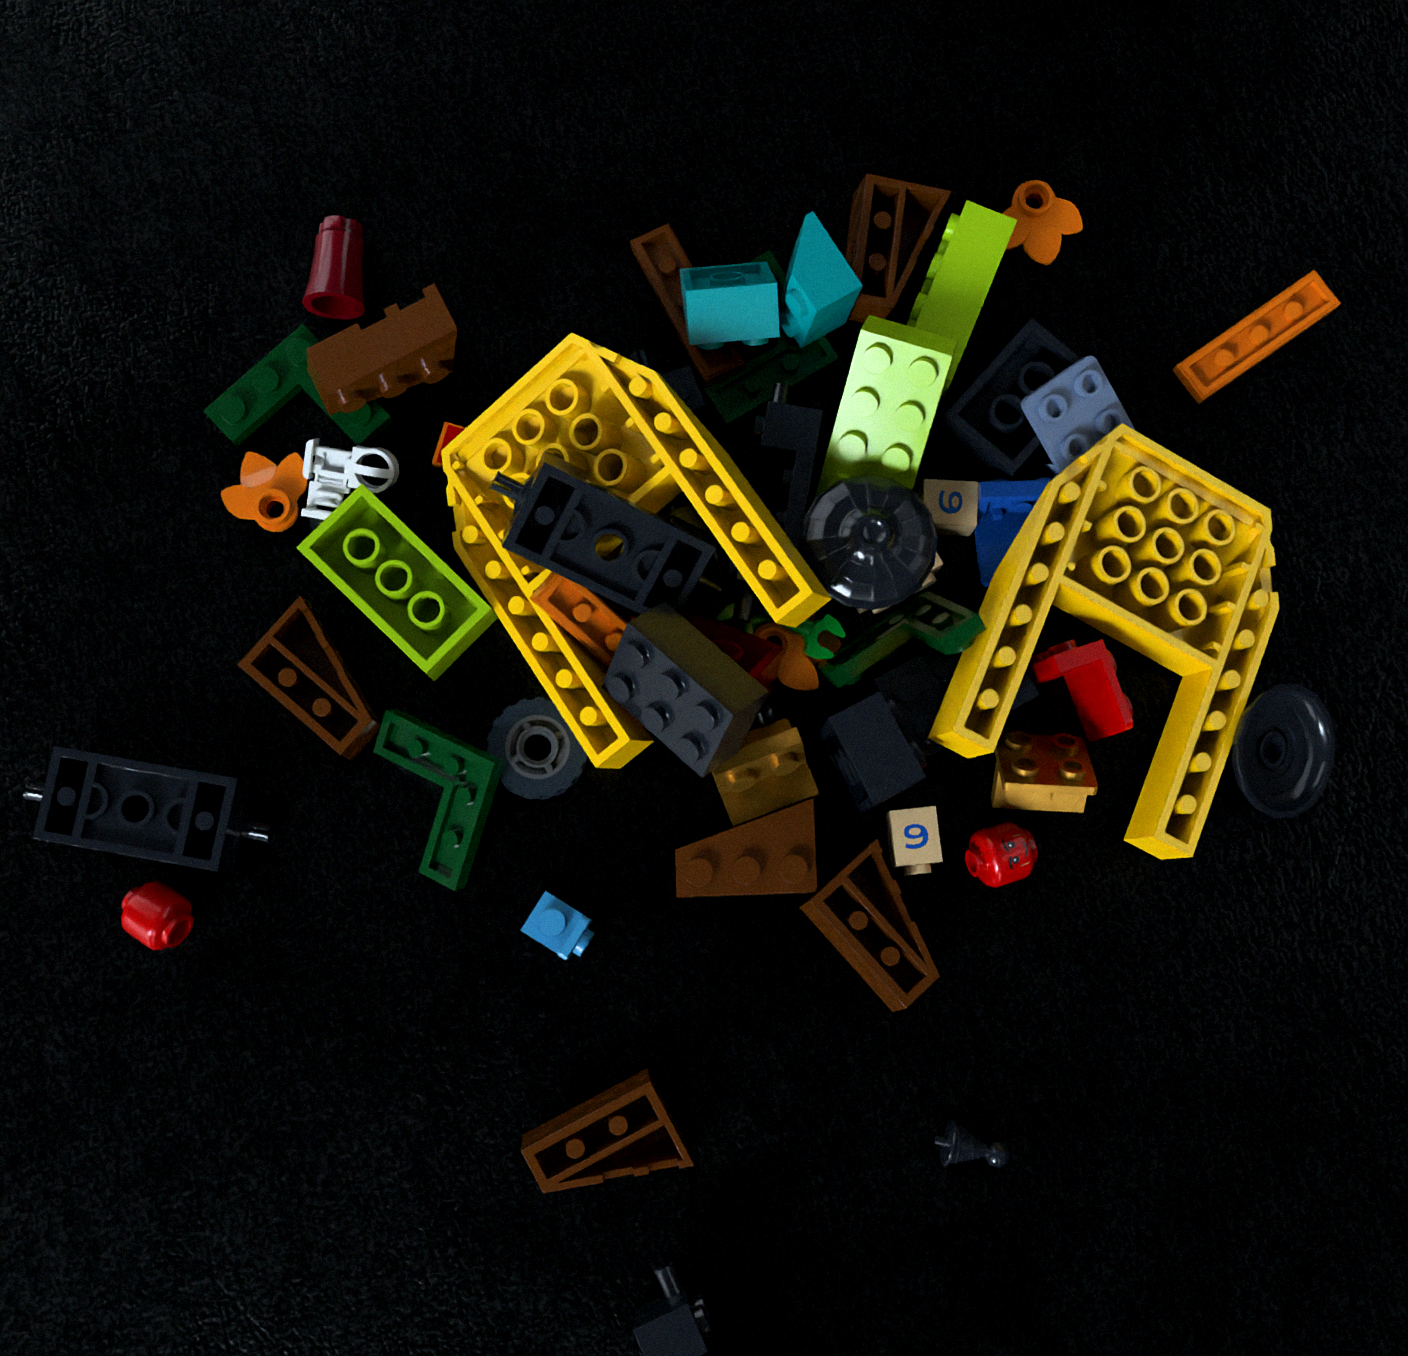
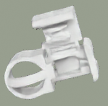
M320 438L309 440L306 443L302 472L306 479H315L309 483L307 506L302 509L301 516L325 520L333 511L318 509V505L337 508L344 500V493L349 494L351 488H357L361 484L372 493H379L391 488L399 476V464L396 457L390 451L381 447L355 446L352 451L320 446ZM378 454L387 461L389 469L364 466L361 463L365 456ZM362 475L386 478L388 480L383 485L374 486L367 483Z

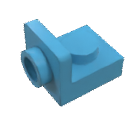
M547 891L544 892L520 930L557 953L564 960H569L572 953L580 957L595 934L588 929L593 921L592 919Z

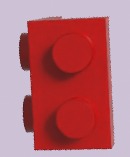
M1073 639L1050 647L1048 651L1031 657L1033 665L1027 667L1026 672L1034 685L1064 676L1085 735L1090 742L1133 728L1132 704L1121 690L1116 676L1117 666L1112 653L1106 649L1103 639L1077 647L1076 641Z

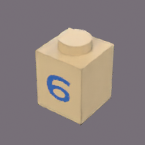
M937 479L923 480L916 494L931 512L936 533L940 535L970 536L977 526L978 482Z
M936 806L893 810L885 813L891 868L903 867L904 876L932 873L931 864L943 862Z

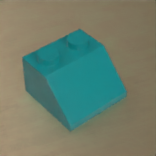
M813 211L805 215L790 257L778 308L779 323L783 331L789 337L794 336L801 348L844 325L863 287Z
M767 261L679 269L686 334L689 345L697 344L698 348L709 350L721 348L724 346V342L742 340L744 345L754 346L766 344L769 342V338L780 337L777 281Z

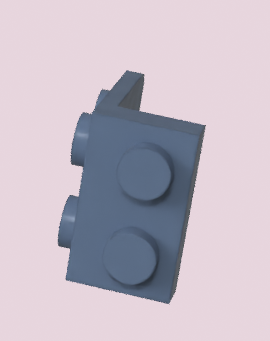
M1093 356L1082 357L1027 395L1021 402L1024 414L1048 454L1033 464L1040 478L1049 477L1053 479L1118 425L1123 423L1135 430L1099 362Z

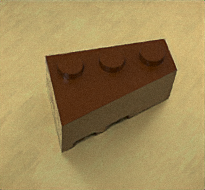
M868 173L865 175L853 194L845 260L863 287L847 320L865 323L869 315L885 319L894 309L917 262L916 260L952 191Z
M435 283L422 289L425 298L400 310L397 303L383 309L387 317L362 330L360 325L356 323L306 349L307 371L329 415L340 411L343 413L354 412L362 408L366 402L380 397L393 398L399 396L411 386L423 382L427 384L439 382L452 372L457 327Z
M299 596L237 664L338 754L351 761L381 727L378 718L314 607L302 596Z
M813 798L676 849L677 898L818 892Z
M876 839L864 847L799 908L891 1011L895 1012L910 1006L940 975L915 921L912 922L900 896L902 892L896 879L893 880L881 855L883 853L882 848Z
M648 1068L522 1135L521 1152L543 1193L603 1183L604 1179L634 1174V1177L647 1175L649 1171L679 1166V1169L694 1166L691 1151Z

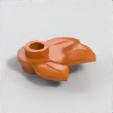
M1040 180L1027 181L1021 184L1013 195L1012 206L1002 213L1017 220L1005 251L1023 245L1024 251L1034 261L1044 265H1050L1055 260L1060 251L1062 234H1076L1083 230L1082 218L1076 206L1071 201L1055 197L1051 187ZM1026 200H1036L1040 208L1034 209L1026 204Z
M248 451L241 466V485H234L221 491V497L227 510L239 519L255 520L263 529L270 532H281L290 528L298 517L299 508L297 500L308 486V479L303 476L302 472L303 459L298 453L294 452L284 458L277 466L266 457ZM274 505H283L284 510L279 517H270V510Z
M815 613L807 619L814 620ZM775 621L761 625L754 632V636L764 640L770 636H778L781 639V647H784V652L777 677L782 684L802 691L815 690L819 687L818 675L814 664L822 659H815L803 653L804 641L802 636L781 624L775 623ZM823 630L818 634L817 642L821 647L827 648L832 653L840 648L841 641L836 635L831 634L828 630Z

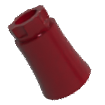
M328 216L324 218V222L320 223L319 234H317L315 239L310 277L302 300L303 306L313 314L329 319L348 320L358 318L365 313L363 294V227L358 221L347 219L343 216Z

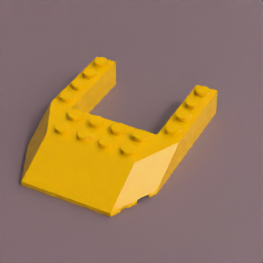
M571 332L443 448L441 456L443 471L448 477L446 488L448 506L453 507L456 531L452 532V538L456 553L595 768L620 769L653 743L654 740L642 723L601 688L607 673L605 666L529 599L552 571L502 547L503 532L514 512V500L489 489L497 471L520 483H524L534 473L544 451L586 471L589 481L655 514L683 491L775 623L796 628L832 598L729 454L663 377L650 368ZM604 534L596 541L595 548L600 554L607 556L622 543V540L615 534Z
M1122 423L1115 427L1047 483L994 572L978 612L987 629L977 635L975 642L962 652L928 738L967 759L994 753L1051 605L1182 676L1124 841L1161 860L1193 857L1233 743V736L1240 715L1245 709L1279 612L1278 592H1272L1270 567L1276 565L1274 547L1270 541V535L1273 530L1271 509Z

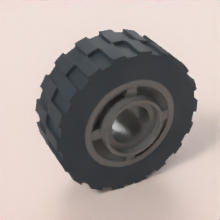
M535 697V699L531 700L525 698L519 700L513 706L509 705L503 710L504 713L493 722V728L491 733L488 734L487 753L505 761L499 779L500 783L512 793L528 799H549V797L566 792L565 790L573 786L584 771L588 755L553 701L546 700L544 697ZM534 737L547 739L551 744L549 756L541 761H534L528 758L525 754V746L530 739Z

